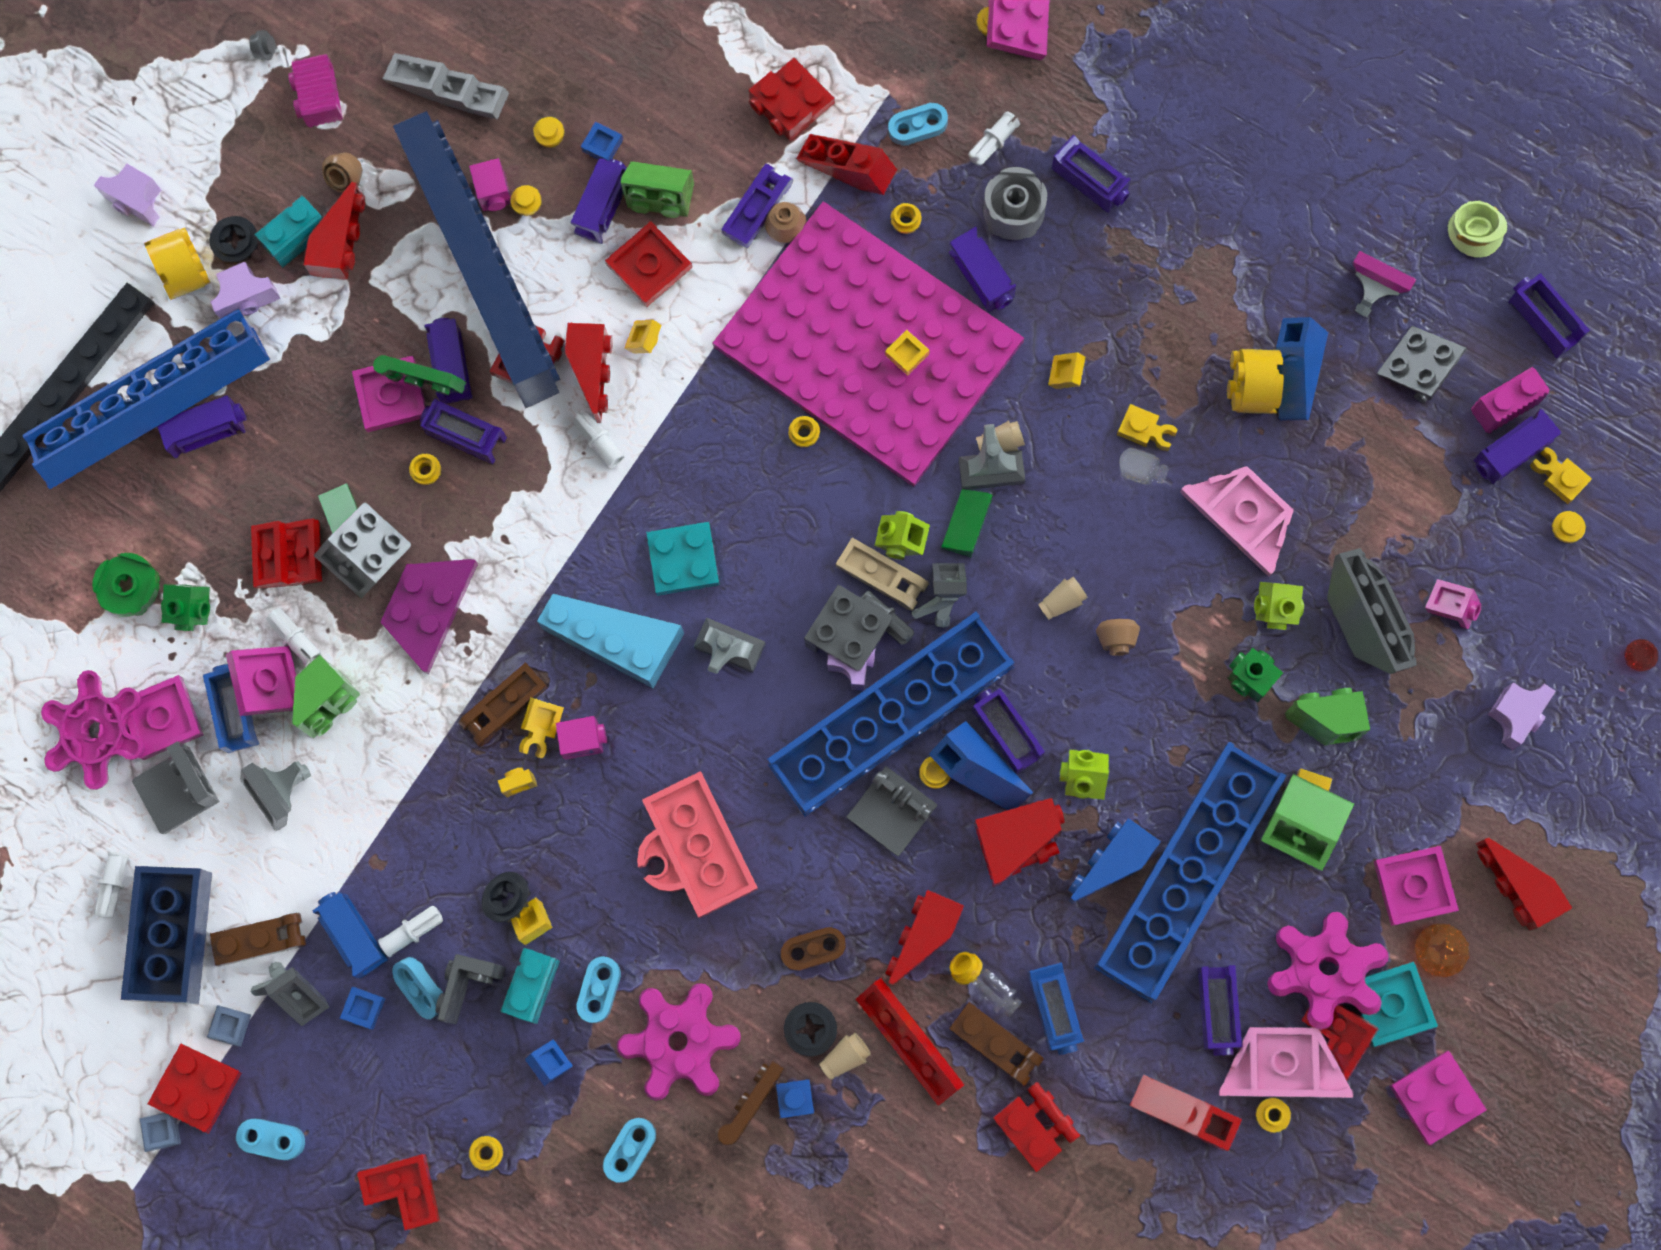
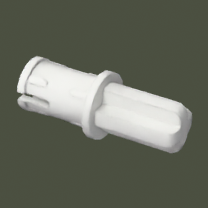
M1005 112L991 129H986L983 132L984 137L968 153L972 163L981 166L996 149H1001L1004 146V141L1020 126L1017 118L1010 122L1014 117L1012 113Z
M589 412L579 413L573 423L589 442L588 447L595 449L610 469L620 464L625 455L620 452L609 438V432L607 430L603 431Z
M281 608L275 609L268 615L266 620L284 640L282 644L289 646L305 666H308L314 660V656L317 658L321 655V652L303 634L305 630L302 627L298 628Z
M108 852L103 878L98 880V884L101 886L94 911L96 916L113 918L120 889L125 887L122 881L129 855L119 852Z
M431 906L411 920H403L402 926L385 937L380 938L378 942L382 950L390 958L413 941L418 943L419 937L441 924L443 921L442 915L435 906Z

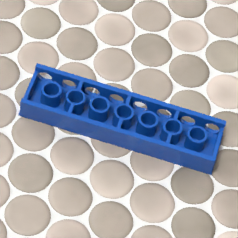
M238 308L23 434V438L29 445L34 463H32L34 469L44 479L47 487L52 489L271 360L256 330L250 326ZM235 321L241 322L245 328L238 336H234L230 330H226L227 326ZM211 337L209 345L213 351L206 352L202 346H199L204 338ZM180 353H184L181 360L186 367L179 368L175 362H172L174 356ZM152 369H156L154 377L158 382L156 384H151L145 378L146 373ZM125 385H129L126 390L127 395L130 397L128 400H124L117 394L118 390ZM98 401H102L99 405V410L103 414L101 416H96L90 410L92 404ZM71 417H74L71 421L74 432H68L63 427V422ZM46 433L43 442L47 447H37L35 439L39 435Z
M975 612L767 759L769 764L767 765L801 813L806 817L1015 668V662L1012 658H1009L982 622L979 614Z
M1231 742L1224 746L1094 967L1095 970L1147 1002L1152 1003L1156 1001L1287 775L1282 772L1278 773L1234 747V744Z

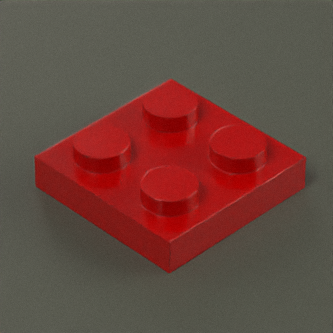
M651 221L605 260L606 266L646 307L651 305L693 268L692 263Z
M180 1043L147 1105L209 1134L242 1073Z

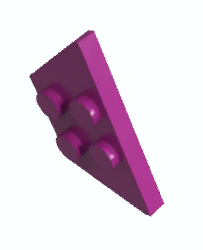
M464 559L406 564L381 619V624L426 674H429L478 566L476 560Z

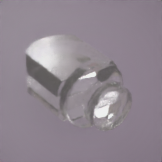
M1128 448L1124 451L1119 461L1121 476L1143 485H1151L1154 478H1156V482L1163 484L1169 466L1162 464L1160 467V458L1135 448Z
M985 968L981 972L982 977L1004 998L1001 999L978 978L972 982V985L995 1006L993 1010L996 1013L1003 1007L1006 1010L1004 1013L1010 1017L1022 1003L1018 998L1016 1000L1012 998L1016 990L1014 988L1010 990L991 971Z

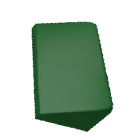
M966 489L961 490L941 548L972 558L992 501V494Z

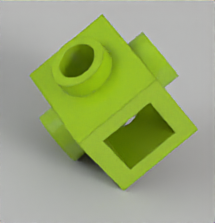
M896 511L895 515H882L874 546L885 550L886 556L903 560L905 556L923 555L930 525L915 518L913 514L904 511Z
M1260 582L1259 594L1254 601L1256 620L1267 622V628L1286 630L1287 624L1299 625L1300 617L1304 612V602L1302 600L1303 586Z
M1069 750L1068 762H1061L1059 777L1060 782H1065V795L1081 799L1093 798L1104 800L1109 775V754L1094 753L1089 750Z

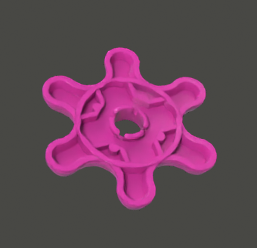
M86 670L77 679L78 696L73 703L64 705L59 701L50 700L42 707L41 716L43 720L56 726L60 734L57 745L46 753L44 763L48 770L59 772L71 762H78L84 769L85 785L89 789L98 790L104 787L109 780L108 764L114 755H121L126 759L133 760L144 753L145 745L139 737L131 735L126 725L129 714L140 706L141 696L135 689L128 687L122 689L116 696L106 698L102 692L100 676L95 671ZM94 722L100 723L98 738L92 739L89 734L90 726Z
M1332 912L1324 918L1323 930L1318 936H1305L1292 926L1282 927L1276 933L1277 944L1289 953L1292 963L1287 970L1275 972L1269 977L1268 989L1272 994L1279 997L1290 993H1301L1310 1004L1307 1014L1308 1021L1317 1029H1325L1332 1024L1333 1011L1341 1003L1352 1004L1361 1013L1366 1015H1373L1381 1008V998L1366 985L1365 976L1370 970L1385 966L1389 958L1388 951L1384 946L1377 943L1365 947L1351 944L1346 937L1348 921L1339 912ZM1324 960L1332 962L1338 966V972L1334 975H1325L1319 969V965Z
M700 983L692 986L686 1000L679 1005L667 1003L662 993L657 989H645L639 996V1005L647 1015L648 1022L646 1028L638 1034H625L617 1042V1050L622 1057L626 1059L641 1057L649 1062L651 1074L644 1088L646 1095L652 1100L664 1099L668 1095L672 1083L681 1078L690 1080L699 1094L703 1096L713 1095L719 1088V1079L710 1066L712 1055L718 1050L734 1049L740 1043L741 1035L737 1027L733 1025L715 1026L708 1021L706 1011L712 1002L713 994L710 987L706 984ZM675 1032H683L687 1037V1046L682 1051H674L669 1045V1038Z

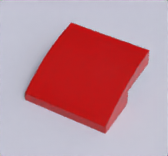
M311 518L290 523L274 521L251 526L253 587L274 588L322 582V563L314 557V554L321 547L319 520Z

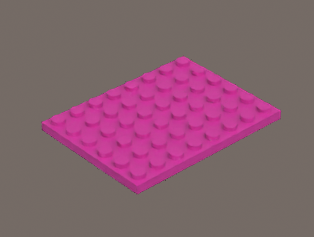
M823 201L806 222L801 232L792 240L712 344L719 352L915 487L1022 345L1024 337ZM906 330L930 350L929 355L908 376L885 356V350Z

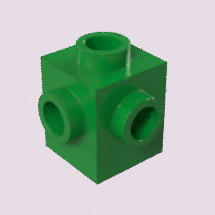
M164 584L163 600L161 602V623L175 624L174 630L194 631V625H208L210 587Z
M1252 648L1247 655L1240 652L1232 661L1229 667L1233 671L1227 679L1232 682L1231 687L1243 697L1248 695L1258 703L1283 672L1273 665L1275 661L1270 655L1262 650L1257 652Z

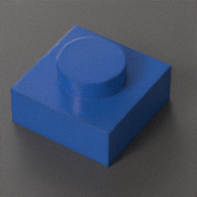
M595 121L580 147L582 152L598 160L602 158L609 161L621 145L623 137L622 134Z
M352 986L340 1018L374 1030L386 998Z
M554 1039L525 1058V1061L544 1086L566 1073L573 1066Z
M809 1079L776 1084L780 1118L814 1114Z

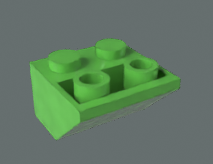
M630 162L621 178V186L628 208L638 213L659 212L669 218L688 217L694 187L692 170Z
M319 655L295 677L292 723L296 728L312 738H315L317 735L321 736L332 727V721L340 713L345 714L356 705V699L361 694L336 667Z
M1352 688L1337 689L1332 691L1331 696L1320 697L1317 692L1300 695V700L1294 701L1293 705L1285 712L1287 720L1324 746L1354 742L1370 731L1363 691L1352 693Z
M1293 774L1264 830L1261 841L1322 871L1341 835L1354 803Z

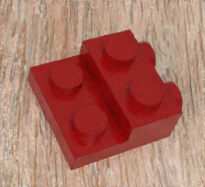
M795 57L775 74L772 71L767 73L748 90L750 98L748 102L751 108L758 115L763 113L769 120V124L774 132L779 136L783 134L790 142L835 104V98Z

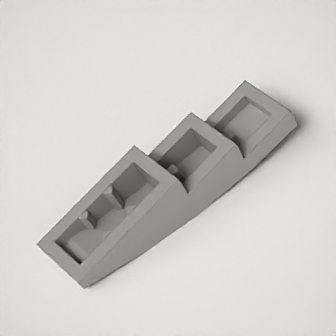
M394 53L383 77L386 83L418 96L496 120L509 95L504 87L479 82L474 75L449 70L444 63Z

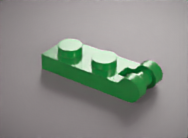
M385 355L378 356L373 363L374 370L377 373L386 376L392 381H400L402 378H405V383L422 388L423 383L432 385L431 390L444 395H449L450 391L462 394L466 381L451 373Z

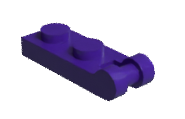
M765 164L721 228V233L748 249L765 224L771 208L778 204L791 188L793 178L786 174L782 176L775 172L774 167ZM771 183L775 187L773 190H770L765 185Z

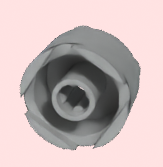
M1011 167L1000 171V174L988 182L985 190L983 215L989 231L993 235L1009 240H1020L1034 236L1041 226L1045 215L1047 203L1046 187L1028 169Z

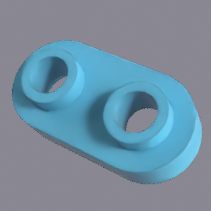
M928 103L893 115L889 121V137L894 143L905 146L938 136L947 128V111L940 104ZM933 119L938 123L936 125H929L927 122ZM904 128L909 132L907 134H900L898 131Z
M407 957L397 962L393 966V978L414 1009L425 1019H432L439 1015V1013L435 1012L438 997L443 991L437 987L425 971L422 963L412 957Z
M595 958L587 967L577 1001V1012L587 1022H602L611 1012L621 977L619 965L611 958ZM603 968H608L610 971V977L607 980L599 978V971ZM594 1000H598L601 1004L600 1010L596 1013H592L589 1009L590 1003Z
M634 1118L624 1125L604 1159V1172L610 1180L621 1183L629 1181L635 1176L656 1140V1130L650 1121L644 1118ZM639 1128L645 1132V1139L641 1142L634 1139V1132ZM620 1158L625 1159L628 1163L627 1169L623 1172L616 1168V1162Z
M263 1119L244 1121L236 1133L237 1144L243 1151L279 1160L294 1159L302 1153L305 1147V1137L300 1129ZM252 1129L258 1135L254 1142L248 1139V1134ZM285 1136L290 1140V1145L287 1149H283L280 1145L281 1139Z

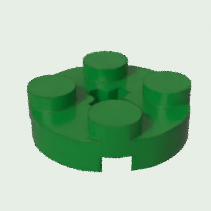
M134 553L117 554V557L102 562L97 568L92 582L93 592L96 594L101 607L111 614L120 617L141 616L146 613L159 592L160 576L151 563ZM128 577H132V588L122 593L123 588L119 586V583L127 581Z

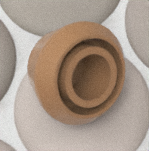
M339 153L330 155L322 163L324 180L335 191L343 193L351 182H356L359 186L363 168L360 161L352 154Z
M780 202L769 211L765 220V229L768 235L775 241L789 243L803 229L807 222L806 216L798 206L790 202Z
M1131 619L1106 620L1101 622L1096 629V634L1103 649L1109 651L1112 656L1129 654V649L1135 647L1140 632V626Z

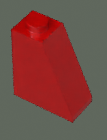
M1052 798L975 820L974 826L993 887L1001 885L1061 832V824H1065L1064 815L1060 805L1054 806Z

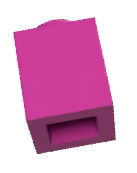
M499 158L469 166L476 195L483 211H498L511 204L510 191Z
M595 716L556 723L560 754L565 760L603 753L602 744L607 743L604 724H599Z

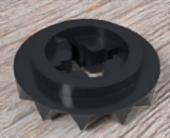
M226 217L220 220L211 230L209 236L210 248L214 255L225 263L235 262L239 264L245 258L251 259L252 252L258 249V239L255 236L257 230L253 223L244 217ZM233 231L242 239L238 241L236 249L228 243L233 239Z
M505 872L493 878L486 886L482 895V909L485 915L496 923L504 922L509 924L512 918H520L521 910L524 907H529L527 899L532 894L528 888L529 882L515 872ZM509 892L513 895V898L508 899V904L506 905L501 901L507 898V893Z
M816 1002L799 1004L786 1017L784 1023L785 1039L788 1045L801 1055H820L827 1051L836 1039L837 1023L835 1017L822 1004ZM806 1015H809L810 1020L815 1025L825 1024L824 1028H820L819 1031L815 1032L814 1044H812L808 1034H796V1031L806 1027Z

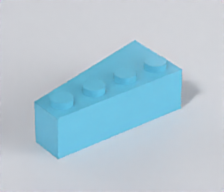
M552 594L537 620L544 631L651 688L655 687L685 634L682 626L557 594Z

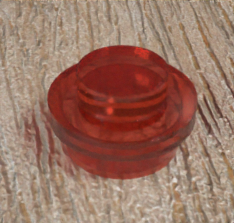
M1637 639L1627 645L1624 651V658L1630 668L1635 671L1645 672L1656 665L1658 651L1650 641Z

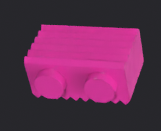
M324 54L292 61L293 72L288 73L292 90L297 92L298 99L293 100L297 117L303 118L307 127L311 128L319 124L324 125L325 123L342 121L343 115L334 68L328 55Z
M1531 367L1479 398L1471 408V411L1485 432L1491 434L1493 430H1497L1498 427H1502L1520 414L1522 415L1525 411L1527 412L1530 408L1533 409L1535 405H1539L1549 394L1550 389L1536 369Z

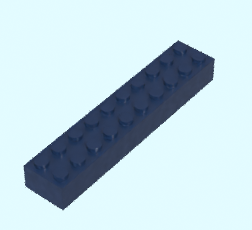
M425 111L394 125L393 128L525 408L559 394L560 392L555 382L561 379L439 121L432 122L428 112Z

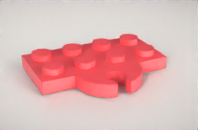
M701 771L642 800L656 829L645 837L639 847L638 867H646L649 860L654 857L663 859L665 863V868L661 874L647 875L644 878L649 885L665 892H676L685 889L699 919L758 890Z

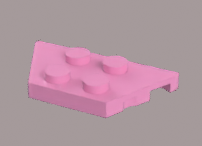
M1247 466L1233 470L1230 474L1211 477L1207 481L1192 486L1191 484L1186 485L1181 489L1180 493L1268 577L1272 575L1275 571L1279 552L1286 536L1285 533L1294 511L1282 498Z
M1249 1027L1242 1047H1240L1219 1090V1096L1353 1098V1092L1319 1029Z

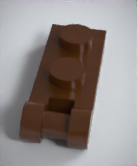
M525 662L459 720L458 724L465 731L469 730L474 736L473 741L478 747H482L501 728L528 706L530 698L536 699L548 687ZM484 714L490 720L485 727L478 722Z
M291 913L266 921L210 933L215 966H225L306 946L305 935H301L299 925L302 923L301 913ZM286 928L288 938L281 940L279 929Z
M968 1002L949 1028V1030L1023 1086L1031 1079L1028 1075L1034 1067H1039L1044 1061V1058L1036 1051L1028 1047L970 1002ZM1016 1052L1025 1057L1018 1067L1009 1062Z
M772 1061L770 1066L765 1063L761 1066L753 1079L758 1084L751 1094L743 1093L734 1107L738 1114L732 1123L725 1124L719 1129L718 1139L722 1144L732 1145L739 1140L785 1069L774 1061Z

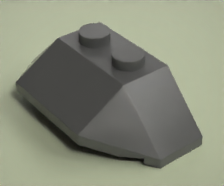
M1361 548L1336 555L1327 600L1354 656L1390 674L1416 666L1414 634L1386 576L1372 561L1366 558Z

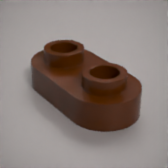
M833 927L822 928L788 939L782 946L781 959L785 966L793 971L806 970L839 959L845 952L846 941L844 935L838 929ZM826 939H833L836 942V947L832 951H827L823 948V943ZM797 948L804 951V957L799 961L792 958V951Z

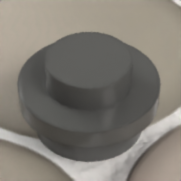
M259 30L256 34L250 36L249 47L253 57L262 61H270L276 52L274 38L266 30Z

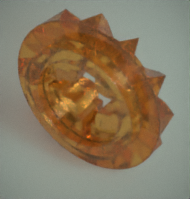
M1433 924L1419 934L1415 944L1416 958L1421 967L1434 976H1453L1464 969L1466 962L1470 958L1469 942L1466 941L1461 930L1456 929L1450 924ZM1446 938L1447 948L1451 949L1455 954L1445 955L1443 960L1439 958L1440 952L1430 947V945H1441Z

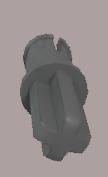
M867 591L861 597L892 616V622L886 632L900 645H905L912 639L914 630L895 614L893 607L888 608L871 591Z

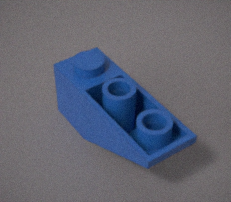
M1311 317L1282 319L1276 350L1281 351L1283 365H1277L1279 374H1284L1282 400L1278 408L1280 420H1309L1329 333Z
M966 721L948 733L929 753L952 779L1006 810L1020 807L1033 793Z
M1129 818L1123 825L1117 821L1106 837L1111 842L1105 851H1102L1100 848L1096 850L1087 863L1092 867L1085 878L1079 874L1068 889L1073 894L1068 901L1073 904L1139 872L1161 841Z

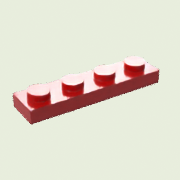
M882 978L874 982L855 999L938 1106L965 1085Z

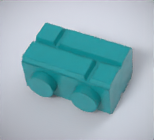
M302 195L292 203L291 207H287L259 230L255 236L283 268L307 248L309 235L323 218Z
M524 948L519 960L521 965L517 966L500 1012L537 1024L560 960Z

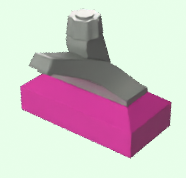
M1359 251L1353 266L1356 271L1355 275L1363 285L1364 297L1361 303L1357 304L1355 312L1363 317H1367L1372 311L1370 309L1372 304L1376 300L1384 296H1398L1401 293L1409 292L1416 279Z

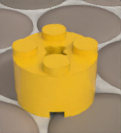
M185 227L144 242L148 255L164 284L163 287L170 300L203 288L211 283Z
M1240 349L1239 351H1232L1230 367L1231 370H1234V378L1229 380L1227 384V398L1232 399V411L1237 413H1277L1275 408H1279L1281 405L1284 374H1279L1277 365H1283L1280 350Z

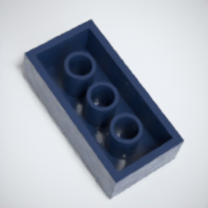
M135 866L120 1000L199 1004L212 872L201 868Z

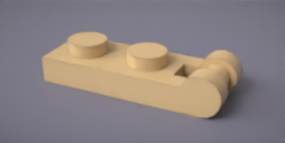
M851 538L836 563V567L891 598L910 611H913L917 605L916 598L919 593L924 592L929 585L921 576L854 538ZM902 580L909 584L905 593L897 589Z

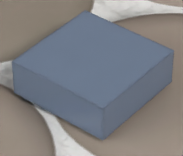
M217 1005L207 1038L241 1047L251 1014Z
M166 1113L140 1118L145 1152L181 1144L176 1118Z

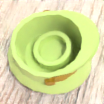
M1472 201L1462 205L1449 219L1448 224L1449 237L1454 246L1462 253L1472 257L1481 258L1494 253L1501 246L1503 236L1507 232L1505 217L1496 207L1481 201Z

